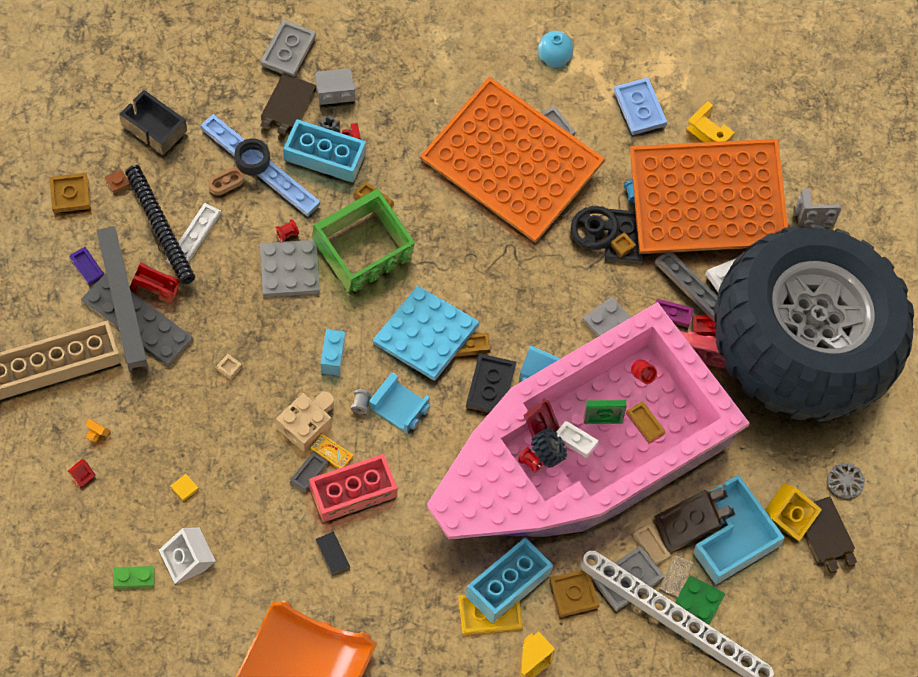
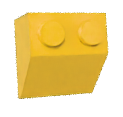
M783 483L765 509L778 529L799 542L822 510L796 487Z
M539 631L535 635L530 634L523 641L520 677H535L553 662L555 648Z

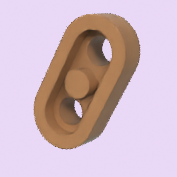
M233 167L213 176L209 180L210 192L214 195H222L239 187L244 182V173L240 172L238 168Z

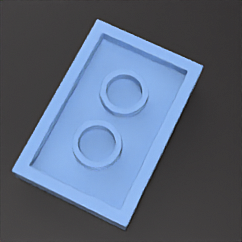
M649 78L614 87V93L632 135L667 126V120Z

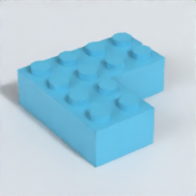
M739 474L726 481L723 487L719 485L711 490L712 492L718 488L725 489L728 497L720 502H716L718 509L727 505L733 507L736 515L723 520L722 529L696 544L693 552L715 585L777 549L784 540L782 533Z

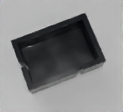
M145 90L133 100V104L130 103L119 114L121 126L146 144L150 143V147L161 155H164L187 132L186 119Z

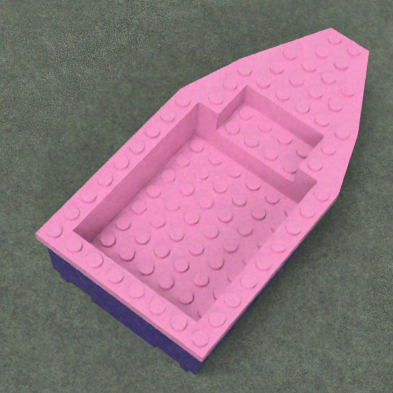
M657 302L513 386L473 431L427 503V509L448 539L490 535L546 537L582 532L616 516L731 445L738 432L749 426V422ZM643 359L657 369L655 381L650 384H644L635 378L631 373V367L635 361ZM545 398L550 401L560 427L567 421L599 440V445L588 458L564 446L567 449V452H565L567 457L564 461L552 468L543 465L537 473H534L531 470L532 468L518 462L521 452L526 447H529L534 454L536 453L532 450V447H534L531 445L532 436L523 415L536 404H541ZM586 400H626V411L643 401L665 429L666 434L648 444L627 416L626 411L622 424H584L583 417Z

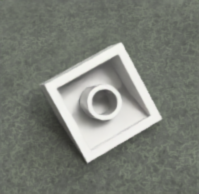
M200 527L182 528L159 549L174 584L181 583L203 573L216 562Z

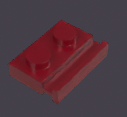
M545 398L541 404H536L523 415L532 438L547 428L553 429V432L558 431L560 428L550 401Z

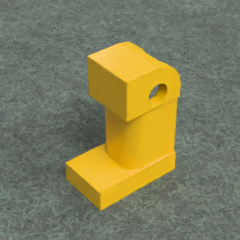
M709 101L688 120L690 125L686 130L702 142L733 141L734 131L726 125L720 128L708 119L713 108Z

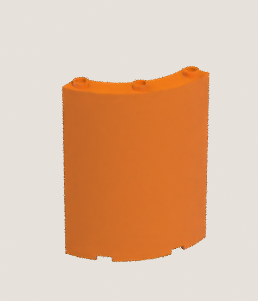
M287 601L272 602L236 677H362L377 643L371 640V636L367 633L348 632L334 628L328 622L316 621L292 608V605Z

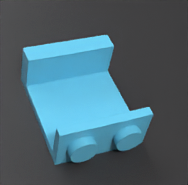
M394 373L388 376L369 400L370 410L405 433H408L410 429L414 430L419 423L421 415H425L431 407L428 395L422 399L398 383V376Z

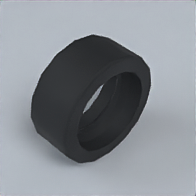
M250 138L243 140L235 148V163L240 172L254 176L266 171L270 164V152L268 146L263 141ZM247 150H258L263 153V159L257 164H247L242 161V154Z

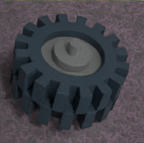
M549 428L533 436L531 445L534 446L532 450L536 452L535 456L539 457V462H543L544 466L552 468L566 459L567 453L565 452H567V449L564 448L565 443L561 442L562 438L557 436L558 433L556 431L553 432V429Z

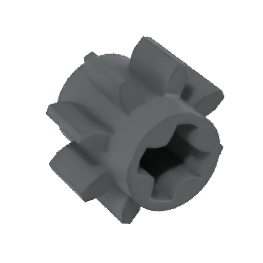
M324 116L323 121H318L320 127L340 133V120L336 121L334 116Z

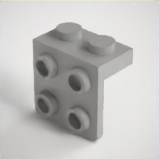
M350 69L316 72L315 78L319 105L356 101L355 83H353Z
M802 189L800 196H797V204L794 205L793 212L794 216H797L798 226L823 225V227H831L836 224L841 211V205H812L810 189Z

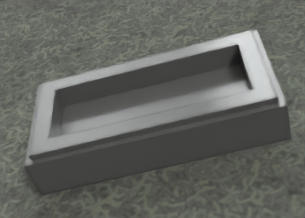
M313 451L291 478L290 484L306 494L310 489L309 479L321 475L328 467L329 461Z

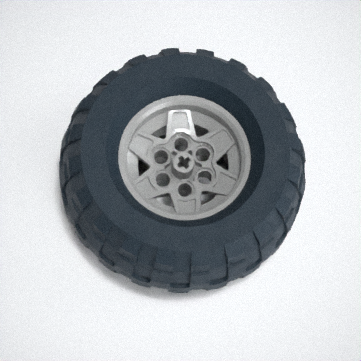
M796 225L789 226L775 234L770 233L753 243L731 265L719 287L718 297L715 302L716 345L719 354L725 357L727 372L732 378H737L743 385L741 389L749 397L753 398L755 396L764 402L765 408L775 413L779 410L789 413L790 418L797 420L815 417L817 421H829L840 416L851 415L868 407L873 401L885 395L902 373L912 349L914 308L913 304L907 300L908 288L904 280L895 274L894 265L886 257H881L873 250L875 247L865 240L860 241L851 237L849 232L836 228L835 231L825 229L823 225H808L803 229ZM788 300L792 305H783V303Z

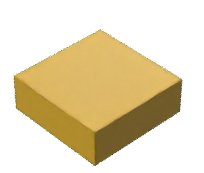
M187 474L170 485L171 489L183 502L199 490Z

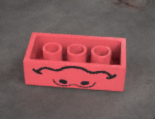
M384 454L309 479V488L322 522L397 497L398 488Z

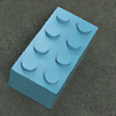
M296 119L283 148L284 161L353 183L366 154V141Z
M525 537L467 585L465 596L493 624L549 577L553 564Z

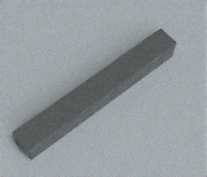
M113 226L96 230L128 370L132 371V368L140 366L148 367L116 228Z

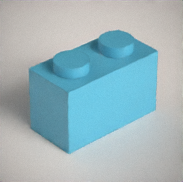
M326 329L320 363L321 374L340 376L346 342L345 331Z

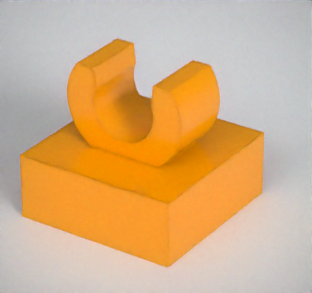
M88 419L85 424L86 427L91 429L86 438L97 442L100 435L107 437L111 431L91 419Z

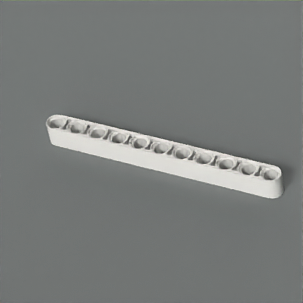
M588 551L584 555L581 568L585 573L743 677H760L758 671H763L767 677H773V669L769 664L600 553ZM593 559L596 565L591 566L586 560ZM609 570L612 572L613 576L608 577L604 574L603 571ZM626 581L630 587L624 588L620 582ZM637 593H644L647 599L639 598ZM655 604H661L664 610H657ZM672 615H678L681 621H674ZM689 626L696 627L698 633H692ZM707 637L713 638L714 641H715V644H714V645L709 644V643L707 642L706 638H707ZM723 649H730L732 656L726 655ZM741 660H746L749 663V667H744L741 664Z

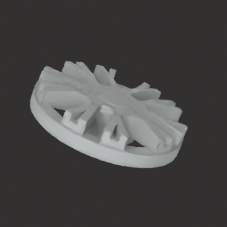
M839 463L829 472L827 482L830 490L836 496L850 499L861 493L865 477L861 469L855 467L854 464ZM842 468H848L847 472L843 471ZM832 474L836 475L838 479H832ZM858 474L860 478H855L854 475ZM852 486H855L859 490L857 492H854ZM838 487L844 489L843 493H839L838 491H836Z

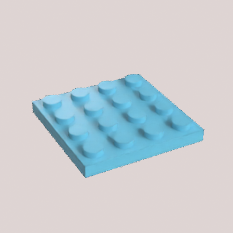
M417 285L372 341L377 347L435 381L480 324L478 320Z

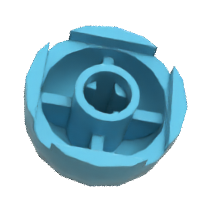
M556 30L543 35L538 46L539 59L543 60L549 67L558 68L565 66L573 57L574 46L572 39L566 33Z

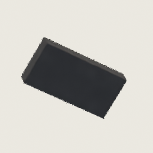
M334 531L315 539L331 576L350 568Z

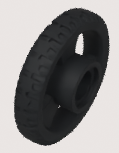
M588 206V208L581 209L576 213L571 222L573 239L579 246L588 250H601L610 246L612 240L619 233V222L616 215L608 208L602 206ZM590 214H602L608 217L609 220L604 222L600 216H590ZM579 222L585 224L587 235L585 238H581L578 234L577 226ZM605 230L611 231V234L605 240L595 242L604 236Z

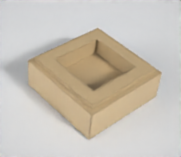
M227 354L215 368L216 371L231 381L243 368V364Z

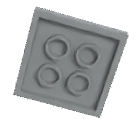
M313 240L260 243L263 297L320 294L317 245Z

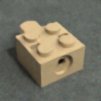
M323 391L315 399L311 400L302 393L276 418V428L305 453L321 434L324 435L332 427L331 417L327 413L334 407L333 396L329 392Z

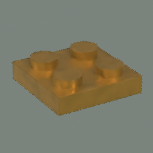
M87 173L49 177L53 213L91 209Z
M583 570L550 577L549 581L560 617L599 608L600 605L592 578Z

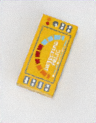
M323 434L310 447V451H314L329 461V464L336 469L346 467L353 459V454Z

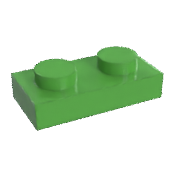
M154 566L114 567L113 587L114 589L155 588Z

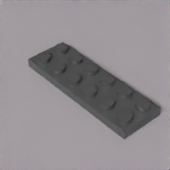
M105 273L81 298V303L105 321L108 320L112 326L119 330L107 274ZM130 291L144 350L169 367L190 345L193 337Z

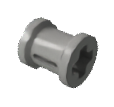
M364 389L355 390L354 404L351 405L350 409L358 414H366L368 412L367 403L368 399L371 398V393Z

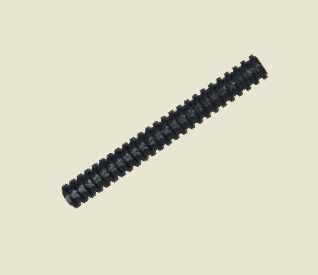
M139 165L128 167L125 175L132 185V189L141 203L143 211L152 225L180 284H190L195 280V274L166 216L163 214Z

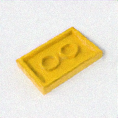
M458 595L462 636L523 630L520 601L492 624L465 595Z

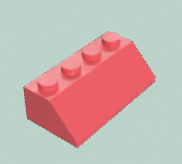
M680 331L704 364L725 368V357L718 352L716 337H706L695 332L686 333Z

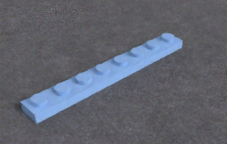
M214 114L200 125L202 131L233 156L237 145L245 140ZM247 150L242 154L241 159L247 164H257L262 161L263 154L258 150ZM270 161L266 171L257 175L307 217L321 205L316 197L272 161Z

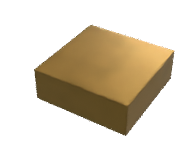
M625 232L612 240L610 245L620 258L636 249V244Z

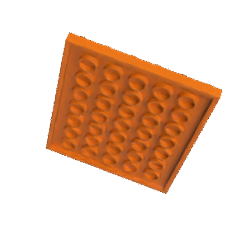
M490 76L420 155L422 161L535 243L605 162V158Z
M778 139L630 146L640 254L748 248L770 233L775 234L788 227Z

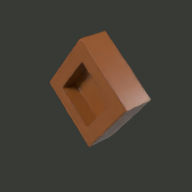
M122 169L105 176L113 195L130 188V183Z

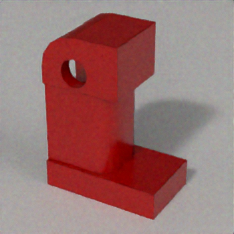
M140 262L129 287L130 291L135 293L137 287L140 286L158 294V299L171 304L180 282L175 277L166 275Z

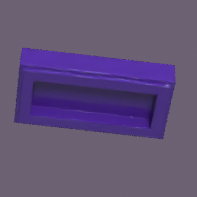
M86 247L69 255V259L89 287L97 283L104 275V272Z

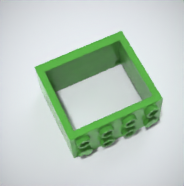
M378 188L314 224L312 233L313 241L348 293L353 290L354 292L360 290L364 286L363 284L368 281L373 282L380 277L379 275L384 272H391L397 264L408 262L411 259L415 242ZM375 211L399 248L352 275L328 240V237Z

